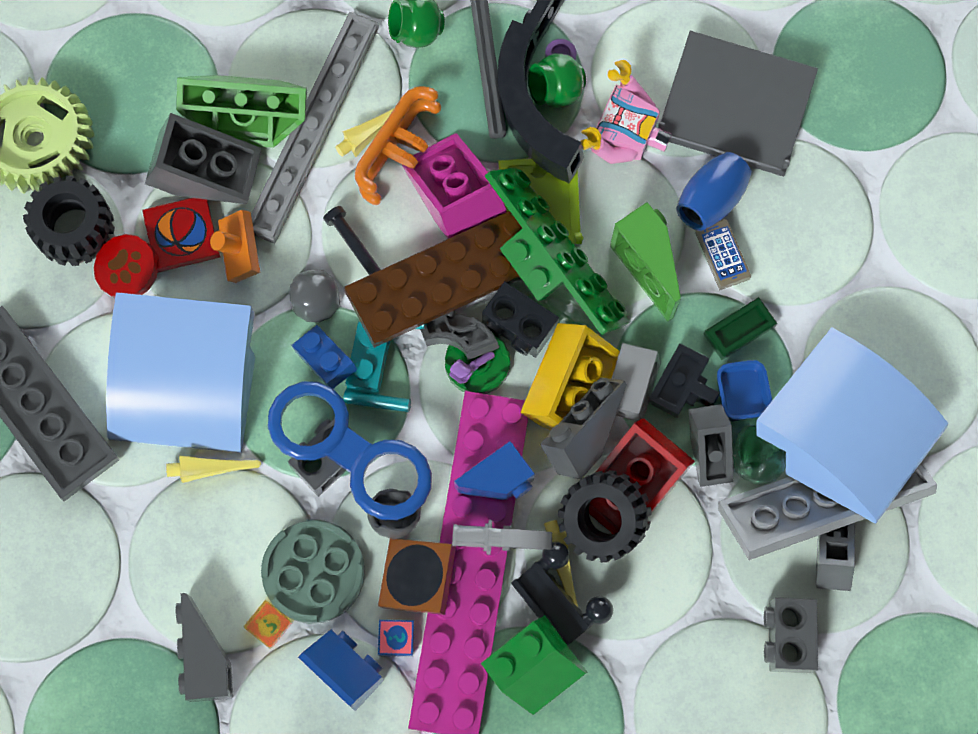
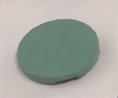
M313 519L294 524L282 530L273 538L263 556L261 577L267 597L279 612L298 622L316 624L339 617L354 604L363 587L365 565L359 546L346 530L334 523Z

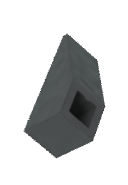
M601 377L594 382L591 389L579 402L572 406L570 412L558 425L552 428L550 434L540 444L558 475L582 479L602 456L627 385L625 381Z
M180 593L181 603H176L175 607L177 624H182V638L177 639V654L179 659H183L184 673H179L178 677L179 692L181 695L185 694V700L189 702L232 699L231 662L192 597L187 593Z

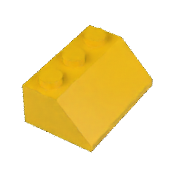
M558 323L520 413L539 426L551 431L570 412L572 406L579 402L591 389L594 382L601 377L612 379L620 351L586 325Z

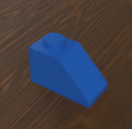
M509 441L456 479L454 486L457 492L461 494L508 500L514 495L518 499L532 489L531 482L534 481L535 473L511 441Z

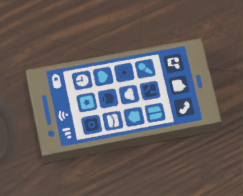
M727 219L721 220L703 231L696 230L695 234L719 291L750 280L751 274Z

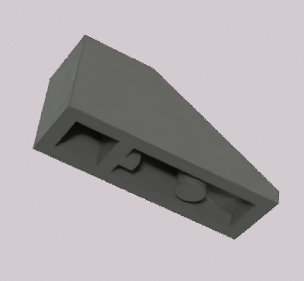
M855 523L821 534L817 538L816 588L851 591L855 568Z

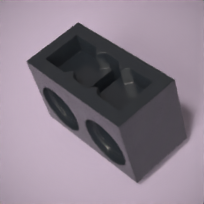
M504 281L483 310L482 323L492 333H495V336L498 338L502 335L511 341V346L520 354L525 356L530 354L536 358L553 335L559 323V317ZM501 308H508L513 312V316L508 319H502L497 316L496 312ZM528 326H535L541 333L536 337H529L523 330Z

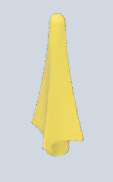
M393 109L365 123L342 131L344 140L335 146L339 155L343 157L352 151L355 157H357L375 138Z
M179 455L180 463L166 464L167 477L180 476L182 483L217 474L259 468L261 462L259 460H220Z
M557 520L544 523L545 530L552 532V542H561L568 548L564 541V538L567 537V532L560 533ZM569 559L564 567L556 569L565 593L573 599V603L578 607Z

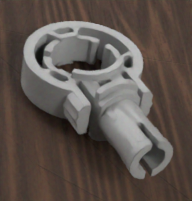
M492 520L485 523V527L454 524L452 546L482 547L487 555L491 554V547H502V551H511V548L552 550V532L512 529V526H503V529L492 528Z

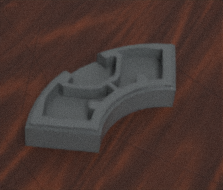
M455 311L428 322L427 326L425 325L424 328L420 329L426 346L435 344L451 345L461 350L468 360L499 348L495 336L485 324L474 317L469 318L464 315L455 314Z

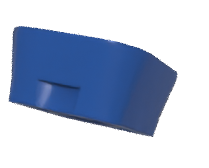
M748 360L722 365L717 371L721 404L729 421L759 418L772 402L767 371L759 361Z

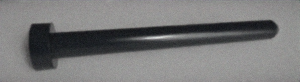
M337 206L324 215L323 220L328 226L334 225L368 275L381 270L344 219L346 212L343 207Z

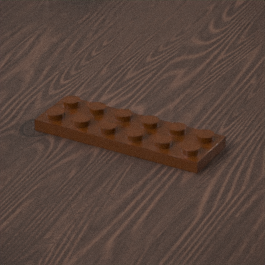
M510 211L344 286V291L373 347L375 348L498 290L504 281L511 284L520 280L519 274L499 249L522 229Z

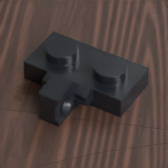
M680 343L650 395L648 403L678 418L686 403L694 406L695 402L706 407L714 406L719 397V392L706 386L705 384L708 379L702 376L709 358Z

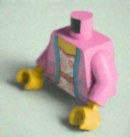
M626 60L616 61L615 65L619 68L620 74L617 70L612 69L608 71V78L611 81L620 80V86L615 85L597 128L589 127L581 131L582 134L588 137V139L581 140L583 150L591 148L593 153L610 164L641 160L647 145L665 152L672 134L656 128L660 114L659 109L656 108L649 95L631 75L632 69L629 62Z

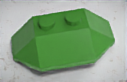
M221 75L177 77L176 110L183 117L257 147L274 148L306 120V87L281 80Z

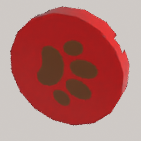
M124 234L113 237L101 247L96 255L93 267L95 280L101 290L114 298L116 292L143 295L151 288L157 278L158 255L152 245L138 236Z

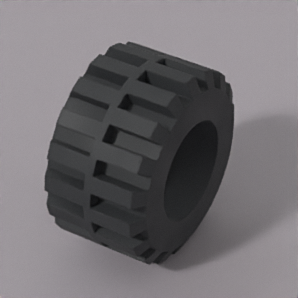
M59 176L53 178L54 183L49 185L45 181L40 185L42 187L41 191L37 192L34 190L30 196L33 201L26 202L24 208L28 214L23 215V222L27 225L25 228L27 234L46 258L51 261L55 259L60 265L65 266L67 261H69L72 266H79L80 260H84L86 264L93 261L91 256L95 253L97 254L101 247L110 240L108 234H114L115 227L112 224L114 217L110 207L99 190L93 184L90 186L88 181L80 178L77 182L74 176H67L66 181H62ZM70 210L85 211V218L77 229L68 233L54 232L55 223L62 214Z
M609 470L606 473L599 471L586 476L568 489L569 493L564 495L560 502L564 506L558 510V517L563 518V522L559 524L560 532H567L568 536L564 538V541L567 545L572 542L574 543L576 548L573 551L577 555L584 552L587 554V560L594 561L600 558V563L609 562L613 558L618 560L632 551L646 536L645 532L649 529L651 523L648 521V517L652 514L651 507H646L645 504L649 500L646 493L641 495L638 489L642 486L637 481L632 484L629 482L630 476L626 474L618 476L617 471ZM596 497L606 498L618 507L622 518L621 528L618 533H603L592 524L589 517V505L592 499Z

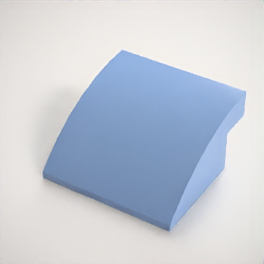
M116 292L107 369V438L117 441L242 453L255 364V355L250 347L255 316L250 305Z
M831 327L757 419V436L786 451V475L876 524L945 431L948 422L929 399L891 364L853 338Z

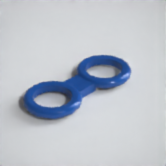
M302 381L288 386L275 398L268 413V430L272 442L283 454L297 460L314 461L327 456L351 473L350 488L355 502L367 514L381 520H399L414 514L425 503L431 491L432 472L426 457L415 446L402 440H382L371 444L349 429V413L344 399L333 388L320 382ZM303 396H316L325 400L333 408L335 414V424L331 434L323 442L313 446H300L291 442L284 434L282 428V416L287 406L295 399ZM386 454H398L407 458L415 466L418 474V485L413 495L405 502L395 506L382 505L374 501L367 494L364 487V475L368 466L376 458Z

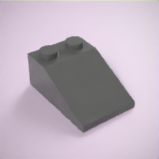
M170 113L159 132L145 185L175 196L247 204L262 148Z

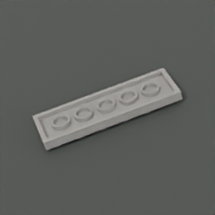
M921 463L886 511L936 494L937 484ZM787 477L718 501V511L748 560L866 519L792 477Z

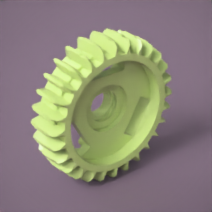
M29 77L27 85L23 86L16 79V87L13 89L4 84L5 92L0 95V126L6 120L2 147H0V185L5 184L11 191L18 187L23 194L26 193L29 186L32 191L36 190L39 192L40 185L45 181L49 185L54 183L53 178L60 176L62 179L65 176H73L71 171L74 168L83 171L79 160H89V155L85 150L93 148L89 138L94 137V132L91 128L93 125L92 120L88 115L85 105L81 103L75 93L72 94L66 86L60 88L55 80L48 85L42 77L38 85H36L33 79ZM41 103L54 105L63 109L68 114L61 120L40 107ZM34 132L43 133L44 138L39 145L31 146L27 144L30 134ZM60 154L50 163L30 169L31 166Z

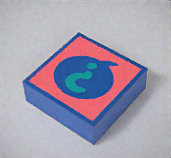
M379 620L378 656L413 657L414 620Z

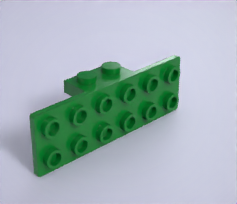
M516 167L489 171L485 178L522 227L518 233L499 249L538 301L544 300L559 286L564 284L601 335L622 328L630 323L629 318L626 316L627 311L624 305L617 299H614L609 293L604 278L595 273L589 266L586 254L579 247H575L568 237L569 232L561 222L556 221L549 212L550 207L548 203L532 189L529 177Z

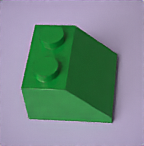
M546 616L534 620L481 663L501 692L532 715L536 714L588 673Z

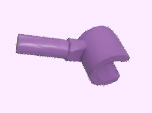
M492 351L485 353L469 365L458 359L451 366L449 375L458 383L464 384L478 367L495 357Z

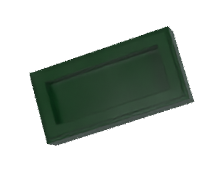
M758 297L705 330L704 336L721 360H724L775 328L778 323Z

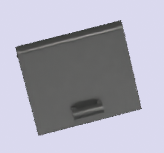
M690 30L658 128L672 134L670 143L713 156L731 152L744 159L750 167L784 177L786 169L790 165L791 153L818 68Z

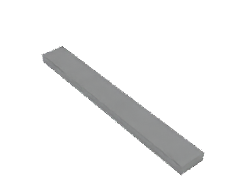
M352 12L348 13L306 100V120L290 133L251 213L254 236L274 244L276 243L379 28L378 22Z

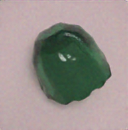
M746 424L739 431L732 457L735 472L739 477L758 485L776 481L786 470V451L758 437L757 425Z

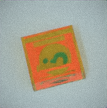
M265 600L243 627L269 649H272L293 622Z

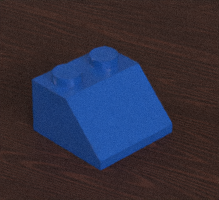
M330 629L303 651L298 658L345 703L356 711L384 681L383 677L378 674L383 668L368 654L362 659L353 650L357 643L343 630L337 635Z

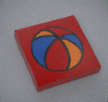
M190 198L142 210L149 244L152 245L158 255L156 268L158 273L221 258L220 252L212 249L210 244L215 230L207 199Z

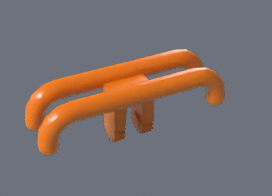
M418 86L408 90L401 97L359 160L355 169V180L362 197L370 204L379 205L381 203V195L377 193L378 186L373 181L388 158L412 169L418 163L412 154L397 146L398 143L420 152H425L428 148V144L422 138L407 131L418 113L428 111L437 114L441 111V104L436 101L438 99V92L435 89Z

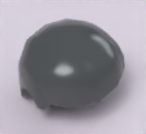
M310 269L302 272L290 284L289 295L293 311L306 322L320 323L331 318L339 308L340 299L337 283L324 270Z
M390 488L379 491L372 499L382 505L395 506L408 500L411 494L409 491H398L397 489ZM421 507L414 514L399 520H381L370 514H367V518L376 533L394 540L406 537L416 528L420 520Z

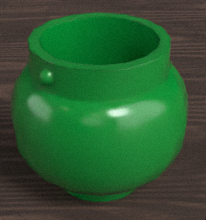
M393 0L388 15V29L391 39L397 43L401 41L411 48H423L431 45L438 35L442 34L445 17L443 11L439 10L435 0Z
M562 53L549 55L539 63H534L528 72L529 92L532 99L538 105H548L553 108H564L578 101L586 85V74L583 67L573 57Z

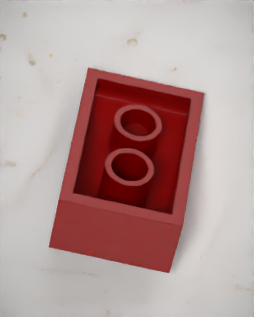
M642 418L632 425L596 472L617 471L618 476L622 474L630 476L629 482L632 484L637 481L642 486L638 489L641 495L646 493L649 500L645 504L646 507H651L652 514L695 463V460L646 419ZM596 497L592 499L589 505V514L612 534L618 533L622 524L621 513L618 507L606 498Z

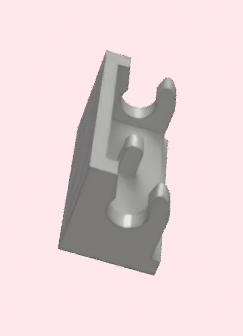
M622 343L612 379L625 381L627 385L616 416L635 420L636 422L645 417L649 404L648 399L652 394L661 363L658 351Z

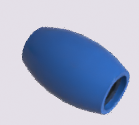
M726 152L703 165L688 181L679 198L676 211L680 219L690 228L703 231L726 217L739 203L749 184L752 173L746 161L737 154Z

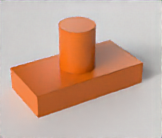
M239 210L218 220L220 231H216L212 235L210 244L212 249L223 252L227 281L238 283L260 273L251 212Z

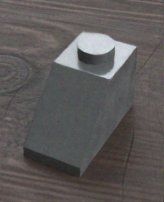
M722 404L689 409L690 440L700 487L733 482L732 425Z

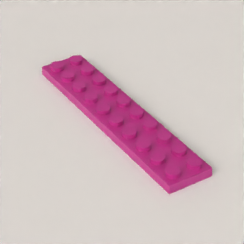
M465 391L439 543L452 544L454 524L485 527V523L492 520V528L503 529V526H512L516 500L514 495L508 500L461 494L455 489L454 481L509 441H511L520 455L523 456L528 417L520 412L525 400ZM456 546L445 615L427 613L408 729L436 734H479L488 673L481 663L491 656L507 558V551H502V547H491V554L487 555L482 547Z

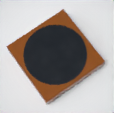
M390 539L378 606L386 609L445 615L456 546L446 543Z

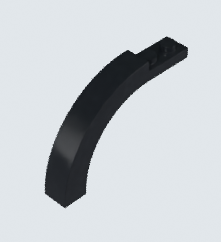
M537 0L533 9L526 12L523 24L512 20L505 34L498 60L499 92L507 123L520 147L542 169L570 184L584 159L582 142L552 126L537 110L527 90V77L532 57L565 0Z

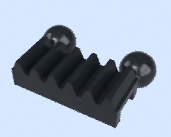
M554 541L552 542V550L544 549L542 551V558L536 561L519 578L513 580L511 584L538 618L546 616L568 646L594 623L604 624L608 622L613 615V605L606 597L596 596L588 601L585 609L586 612L582 614L580 608L573 603V599L565 593L564 588L548 572L550 569L564 567L568 563L570 556L568 548L563 543Z

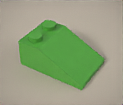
M646 202L615 223L610 247L667 322H669L675 315L681 296L668 228L666 226L667 221L658 209L653 210L649 203Z

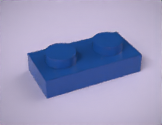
M318 325L291 345L314 373L327 386L333 389L357 370L350 358Z

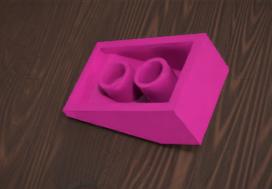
M457 133L428 147L425 152L414 154L413 156L418 161L415 168L412 169L402 165L434 221L447 239L507 212L504 202L485 178L488 171Z

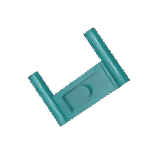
M359 321L350 358L357 370L346 378L345 385L347 388L343 396L344 402L346 404L410 412L411 399L379 395L390 341L374 348ZM427 323L424 324V325H422V326H420V327H417V328H415V329H419V330H420V329L424 328L425 325L427 326Z

